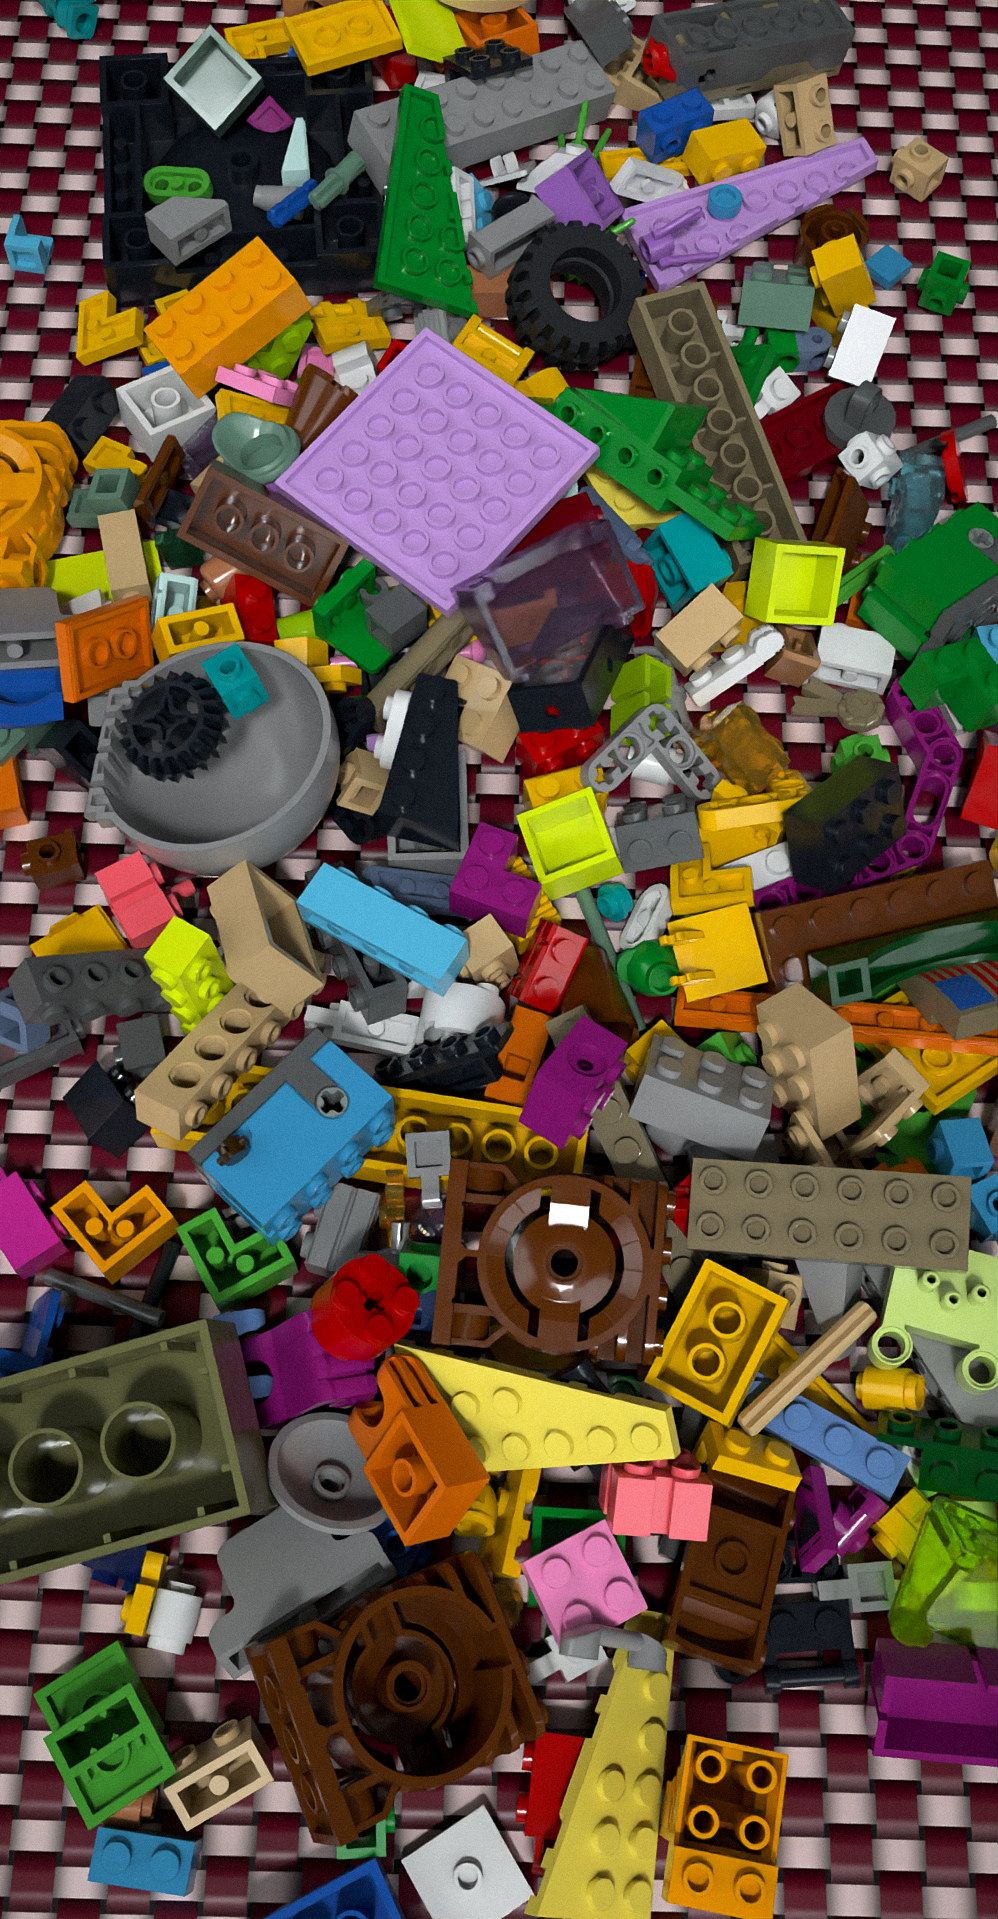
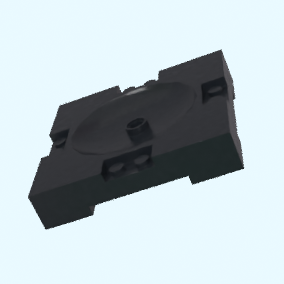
M167 52L99 56L100 109L103 118V271L108 290L117 299L116 308L155 306L154 300L187 289L189 292L257 236L296 279L305 296L382 292V290L373 288L384 212L383 196L379 193L366 170L349 185V190L346 194H338L320 211L314 209L312 204L308 205L304 209L301 221L293 219V222L287 221L280 228L272 226V223L267 219V211L253 206L256 185L283 186L281 170L296 118L303 117V120H305L310 179L317 180L318 185L325 179V172L329 168L336 167L349 152L353 151L347 141L353 113L356 110L374 105L370 59L310 77L307 76L298 56L244 59L262 77L265 87L219 139L166 85L163 78L176 64L169 63ZM269 95L294 121V124L283 132L275 134L262 133L246 123V120ZM157 166L189 167L204 170L209 175L213 185L211 199L225 200L229 206L232 231L177 266L150 241L145 213L160 204H156L149 199L143 186V179L149 170Z

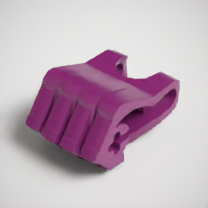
M313 1310L301 1312L275 1328L250 1338L240 1345L244 1363L252 1362L257 1365H267L273 1376V1388L268 1399L255 1406L260 1430L282 1429L296 1418L311 1413H318L326 1405L339 1408L350 1405L356 1406L358 1403L373 1400L375 1394H377V1382L374 1374H371L375 1366L374 1360L361 1363L362 1361L350 1359L348 1362H345L327 1353L318 1343L312 1331L311 1323L314 1322Z

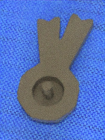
M811 676L809 683L802 686L801 694L805 697L793 696L794 706L791 708V715L837 717L844 728L859 733L868 732L879 727L885 715V705L878 693L858 688L857 691L847 692L843 695L815 676Z

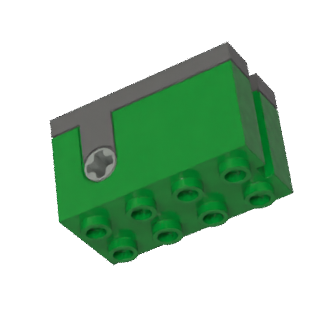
M978 501L966 510L958 509L944 524L936 523L919 540L916 537L911 539L896 555L893 553L886 555L876 568V571L879 573L876 579L868 585L862 594L864 601L857 614L910 662L912 660L914 662L922 652L971 638L975 628L978 626L992 625L997 622L998 517Z

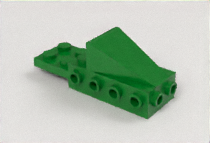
M565 387L564 391L555 399L552 415L600 447V456L593 464L656 510H684L726 541L755 539V537L761 535L766 525L756 519L757 512L741 502L735 504L726 497L728 492L723 487L709 481L715 470L704 463L706 457L699 451L688 447L709 410L704 405L598 389Z

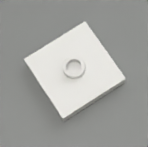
M484 1804L401 1859L432 1919H502L528 1901L530 1895L535 1896Z

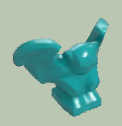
M38 0V3L43 6L45 14L55 18L58 27L66 29L67 37L70 39H92L96 28L99 7L90 4L96 0Z

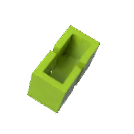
M646 653L623 664L611 690V700L616 704L611 706L610 737L640 708L660 704L671 699V667ZM667 702L661 704L671 711L670 704ZM650 716L651 723L648 725L649 729H657L655 726L658 720L657 716ZM664 733L663 735L666 738L670 736L671 733ZM623 738L620 742L628 747L630 745L634 746L629 738Z

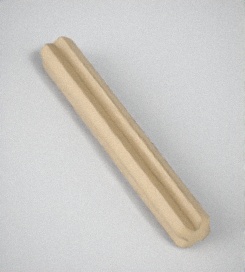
M858 1301L738 1415L737 1421L741 1428L750 1436H756L875 1323L877 1318L876 1312L866 1302Z

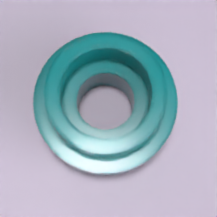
M607 883L598 889L597 907L600 913L613 922H620L626 919L628 913L633 909V900L626 887L620 883Z

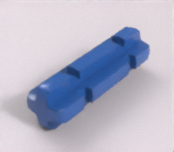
M309 179L267 212V219L274 228L282 227L287 221L311 204L308 200V195L318 186L317 180Z

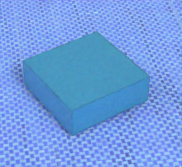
M888 244L865 261L870 278L886 290H889L909 274L912 267L910 261Z

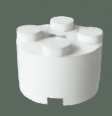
M454 980L444 997L427 989L420 1013L415 1039L416 1045L418 1047L422 1045L431 1047L442 1043L445 1039L456 1034L462 1037L474 1033L486 1024H493L494 1026L502 1024L504 1022L506 1006L499 997V989L489 983L471 985L458 983L456 980Z

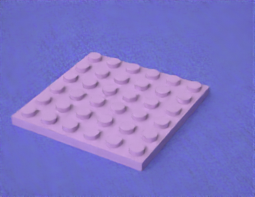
M425 327L292 463L288 470L274 482L277 492L341 536L350 546L449 618L599 458L600 447Z

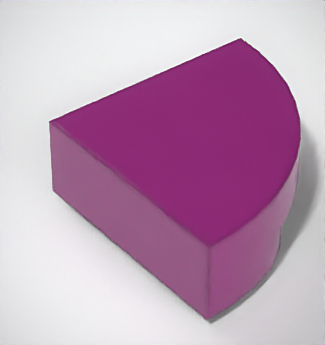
M269 95L246 120V123L259 132L275 134L290 128L294 121Z

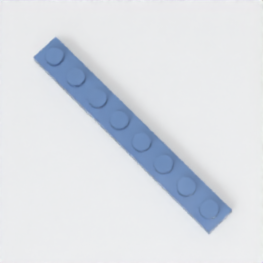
M609 1289L600 1302L580 1313L579 1324L588 1329L589 1318L604 1309L613 1299L616 1291ZM657 1315L656 1327L664 1329L665 1340L673 1323ZM758 1372L737 1415L774 1380ZM801 1395L792 1400L763 1428V1430L888 1501L891 1499L911 1459L910 1456L884 1442L877 1441L876 1437Z

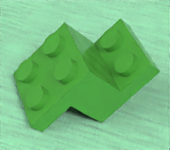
M115 1641L33 1694L52 1731L43 1740L88 1830L95 1828L179 1772L172 1755L158 1731L165 1725L121 1641Z

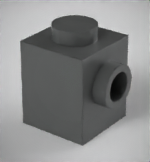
M157 1014L116 1024L120 1046L113 1047L116 1066L123 1071L125 1070L132 1078L133 1083L138 1082L141 1084L169 1055L164 1029Z

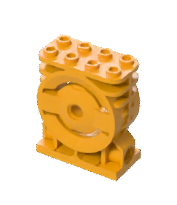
M0 420V589L44 587L49 571L46 563L57 550L64 533L65 515L63 508L68 504V492L72 490L74 484L72 475L76 473L79 462L67 434L58 424L51 421Z

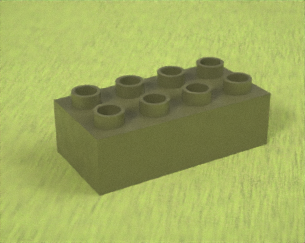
M205 1318L0 1378V1586L278 1507L277 1500L268 1483L266 1452L235 1323Z

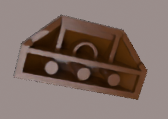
M837 465L811 541L825 542L846 548L841 575L843 576L859 564L862 553L855 551L857 543L865 545L872 523L865 522L870 506L856 478L844 467Z

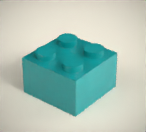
M686 511L658 525L641 546V548L647 550L655 561L652 567L655 571V579L674 615L681 612L711 583L718 589L734 573L731 568V559L728 553L719 547L713 536V531Z

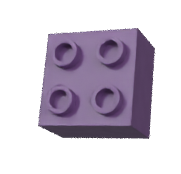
M589 148L534 188L537 198L556 214L555 224L562 222L566 226L570 220H580L583 222V226L586 227L590 222L601 226L600 230L603 231L625 211Z

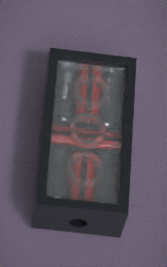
M623 600L551 610L507 692L521 733L537 732L544 734L557 729L574 728L582 730L595 726L635 641Z

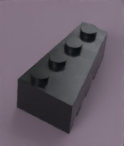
M418 673L378 810L380 834L459 852L458 681Z

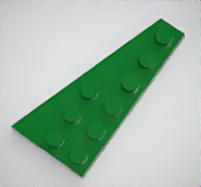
M405 83L400 90L373 288L470 319L473 314L478 315L479 313L477 303L473 302L470 285L473 281L471 270L467 269L464 248L466 247L457 193L453 192L450 176L453 171L451 160H447L444 145L446 133L439 95Z

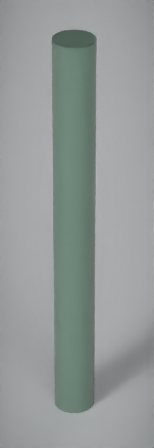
M584 888L575 893L576 899L596 947L605 950L638 1024L640 1036L647 1032V1027L629 984L622 981L615 970L617 954L590 888Z

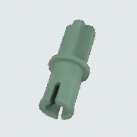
M355 151L349 152L336 167L329 168L325 172V179L308 195V200L314 209L320 211L338 194L344 195L348 192L349 185L366 170V166H364L366 163L360 154Z

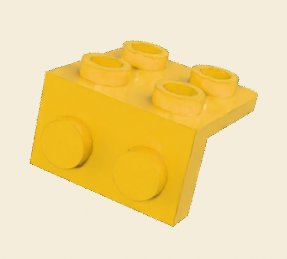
M722 779L714 788L711 801L750 795L741 786L732 785ZM784 820L714 831L701 830L699 828L702 844L710 843L713 870L780 844L786 831Z

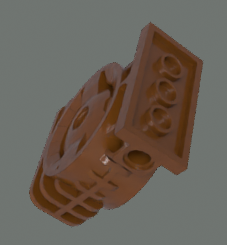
M451 1158L431 1343L488 1348L503 1334L507 1333L508 1336L519 1343L543 1353L573 1357L587 1354L593 1360H611L614 1362L639 1363L652 1366L653 1357H662L664 1329L657 1328L656 1324L658 1310L666 1311L668 1283L660 1282L662 1264L670 1265L672 1237H665L664 1234L666 1220L674 1219L676 1192L668 1191V1182L666 1181L657 1182L637 1178L628 1179L583 1173H549L520 1183L506 1165ZM505 1177L516 1189L507 1197L503 1196ZM552 1189L550 1212L537 1218L526 1227L517 1241L513 1255V1272L517 1285L528 1301L540 1309L538 1334L528 1330L530 1312L521 1305L509 1286L505 1271V1255L509 1240L516 1227L528 1215L540 1209L541 1191ZM591 1194L600 1197L599 1215L608 1222L619 1239L624 1260L623 1275L613 1299L604 1309L589 1318L588 1335L577 1338L579 1314L592 1308L603 1299L612 1285L616 1269L615 1251L609 1236L598 1223L589 1218ZM466 1204L497 1207L485 1225L478 1250H470L464 1243L468 1210ZM566 1249L575 1254L577 1268L573 1274L562 1277L557 1275L551 1268V1259L555 1252ZM468 1257H477L479 1284L487 1305L456 1301V1298L459 1296L462 1262ZM495 1316L502 1326L489 1336L490 1318Z
M472 1550L454 1553L439 1562L425 1566L410 1575L403 1576L395 1580V1582L374 1590L356 1600L337 1616L329 1626L316 1620L304 1622L244 1648L313 1843L342 1847L359 1838L358 1833L388 1818L397 1792L429 1791L441 1785L449 1784L464 1777L477 1767L484 1768L492 1764L494 1758L502 1754L515 1752L520 1749L521 1744L527 1741H536L545 1735V1724L549 1720L546 1707L540 1697L534 1695L527 1677L530 1674L528 1661L523 1652L515 1647L509 1631L511 1628L509 1613L503 1603L497 1601L491 1586L493 1581L492 1570L484 1556H477ZM393 1602L395 1603L404 1622L420 1626L421 1628L431 1633L444 1647L451 1660L455 1675L456 1690L452 1712L446 1725L444 1726L449 1744V1749L447 1747L446 1741L444 1739L440 1727L449 1714L454 1697V1676L450 1662L444 1651L441 1649V1647L430 1637L414 1630H407L402 1628ZM354 1640L358 1644L359 1651L350 1664L346 1679V1696L351 1713L359 1728L370 1738L383 1744L396 1746L405 1775L397 1772L393 1754L384 1753L370 1747L357 1736L349 1723L343 1697V1678L346 1660L353 1648ZM400 1673L406 1676L410 1686L409 1693L403 1701L397 1697L394 1690L395 1679ZM306 1676H308L307 1693L304 1685H301L299 1682ZM330 1757L350 1774L338 1779ZM376 1784L377 1786L373 1794L370 1787Z

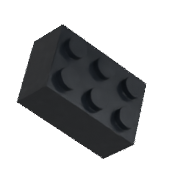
M857 755L783 813L794 882L834 894L907 834V821L902 797L903 788L900 781L898 764Z

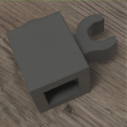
M377 577L374 581L375 589L379 594L370 595L362 588L359 590L360 602L367 608L365 609L367 632L393 656L427 630L428 609L422 598L414 592L410 593L401 583L389 591L387 582Z

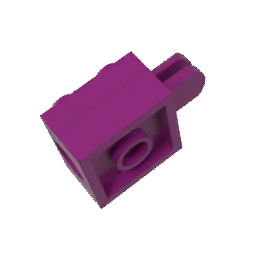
M583 1015L538 1070L518 1121L561 1150L566 1147L573 1136L580 1140L594 1119L591 1116L596 1108L602 1111L615 1092L613 1086L627 1065L621 1059L628 1043Z

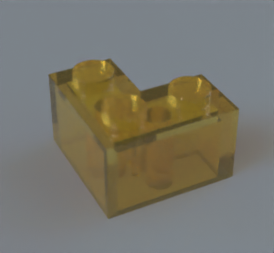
M743 701L706 713L687 732L715 768L718 767L732 785L741 786L749 795L761 792L791 762L784 753V748L780 741L767 732L759 722V716L755 710L745 705ZM677 742L676 744L685 754L683 746Z

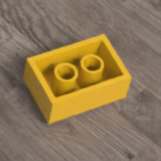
M706 1258L664 1340L662 1357L655 1358L644 1382L730 1429L791 1307L789 1300Z

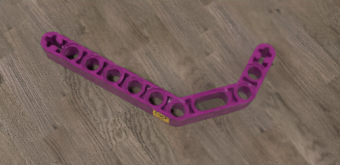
M902 676L893 682L884 705L888 721L918 771L904 810L907 821V834L870 863L879 867L882 872H874L867 866L846 883L847 887H841L837 892L921 872L932 852L963 759V750L938 707L918 712L898 683ZM917 728L924 729L928 733H923L919 731ZM935 759L942 760L947 765H942L938 763ZM923 791L933 793L938 799V806L933 821L928 825L918 823L913 817V809L918 795ZM903 851H910L914 853L917 858H910L903 853ZM792 876L755 891V906L748 908L749 912L760 910L762 907H774L800 901L801 899L797 897L796 893H805L811 898L830 893L796 883Z

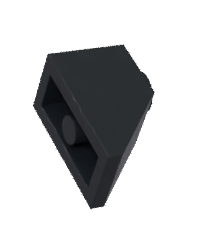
M79 719L57 721L36 745L35 749L68 779L88 791L90 788H94L90 785L95 757L99 753L97 750L99 739Z

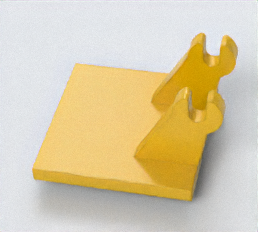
M747 902L668 922L667 927L670 936L664 935L658 938L660 946L669 945L673 947L680 976L671 977L669 980L671 987L683 986L687 1003L768 982Z

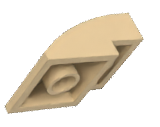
M632 35L636 43L602 69L617 91L612 103L631 110L641 111L665 101L652 78L645 72L641 62L646 40L642 41Z

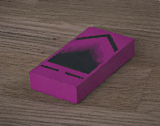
M809 1465L801 1474L802 1479L797 1488L794 1505L797 1506L798 1510L794 1523V1532L801 1571L815 1574L839 1551L824 1468Z

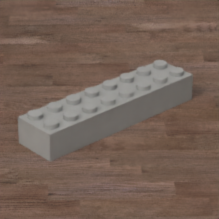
M582 39L531 55L533 57V65L478 80H471L464 76L424 89L439 95L446 133L444 145L447 160H451V166L461 169L577 130L581 106L584 100L589 102L585 127L606 120L617 91L584 40ZM399 97L354 111L347 139L353 151L363 157L366 163L364 165L366 166V172L381 195L384 194V186H387Z

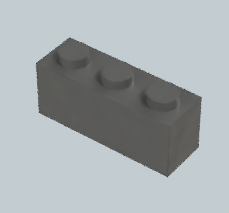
M575 0L563 10L579 38L584 40L602 68L636 43L630 34L634 26L616 0Z

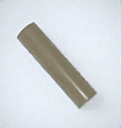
M467 598L449 618L441 614L366 696L372 701L376 711L375 721L371 728L378 733L385 732L388 720L383 719V709L388 695L394 696L397 689L413 692L418 673L437 676L482 627L477 603Z

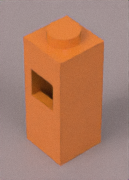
M516 1005L510 1020L515 1030L497 1057V1061L504 1072L499 1081L487 1085L484 1093V1102L524 1108L536 1074L542 1067L551 1041V1036L545 1026V1022L555 1017Z

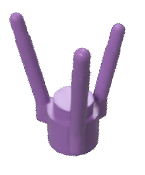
M697 206L667 225L639 238V247L645 262L649 265L657 262L661 269L671 264L717 259L719 257L717 252L670 256V252L675 249L671 234L699 219L702 216V207Z

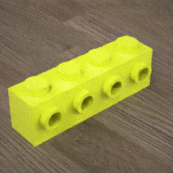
M175 915L144 955V959L152 971L150 977L160 985L162 989L161 996L171 1004L170 1012L180 1020L181 1025L179 1027L187 1035L234 987L231 978L226 973L225 965L211 936Z

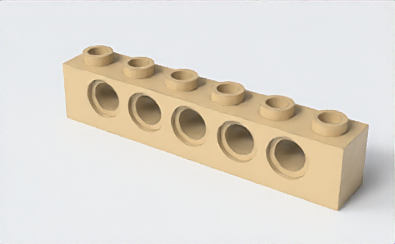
M314 949L324 985L286 1013L271 1003H263L255 992L244 984H236L134 1090L137 1120L178 1141H181L192 1128H198L204 1121L209 1109L218 1100H223L228 1095L232 1084L243 1072L247 1073L252 1069L259 1054L267 1046H272L277 1041L281 1030L289 1021H294L299 1017L309 999L313 995L321 993L327 981L325 954Z

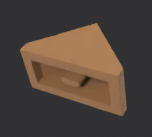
M776 623L775 629L783 635L785 640L783 643L785 645L782 646L783 649L779 650L780 652L777 651L776 655L767 660L764 676L800 687L821 664L813 635L810 632L786 624Z

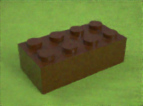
M213 459L176 534L180 539L313 608L316 599L325 592L349 546L341 536L283 495L216 459Z

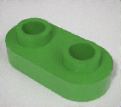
M157 166L149 170L143 179V186L149 199L156 204H161L173 196L211 199L213 195V185L209 175L199 168Z

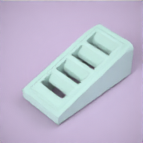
M303 117L296 118L281 170L283 186L301 187L310 179L306 125Z

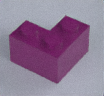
M483 822L479 823L449 890V911L475 921H479L491 913L503 931L526 939L540 906L542 884L510 873L517 858L518 835Z

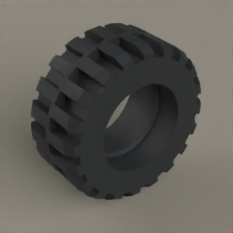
M570 220L566 226L564 223L559 222L551 225L547 231L542 230L515 263L507 280L509 287L505 291V303L511 305L506 312L510 324H516L517 328L514 334L519 342L525 340L529 345L528 348L535 351L534 357L537 353L544 357L543 363L551 367L558 363L561 364L562 370L571 372L577 366H579L581 371L592 370L596 365L602 366L609 362L614 355H617L632 338L627 321L634 301L648 292L646 280L640 278L643 269L639 260L634 261L631 257L633 253L631 248L627 244L623 246L616 240L618 235L609 230L608 233L600 230V225L592 222L587 227L583 226V222L580 220ZM569 273L586 281L599 299L601 320L582 321L567 314L553 296L550 275Z

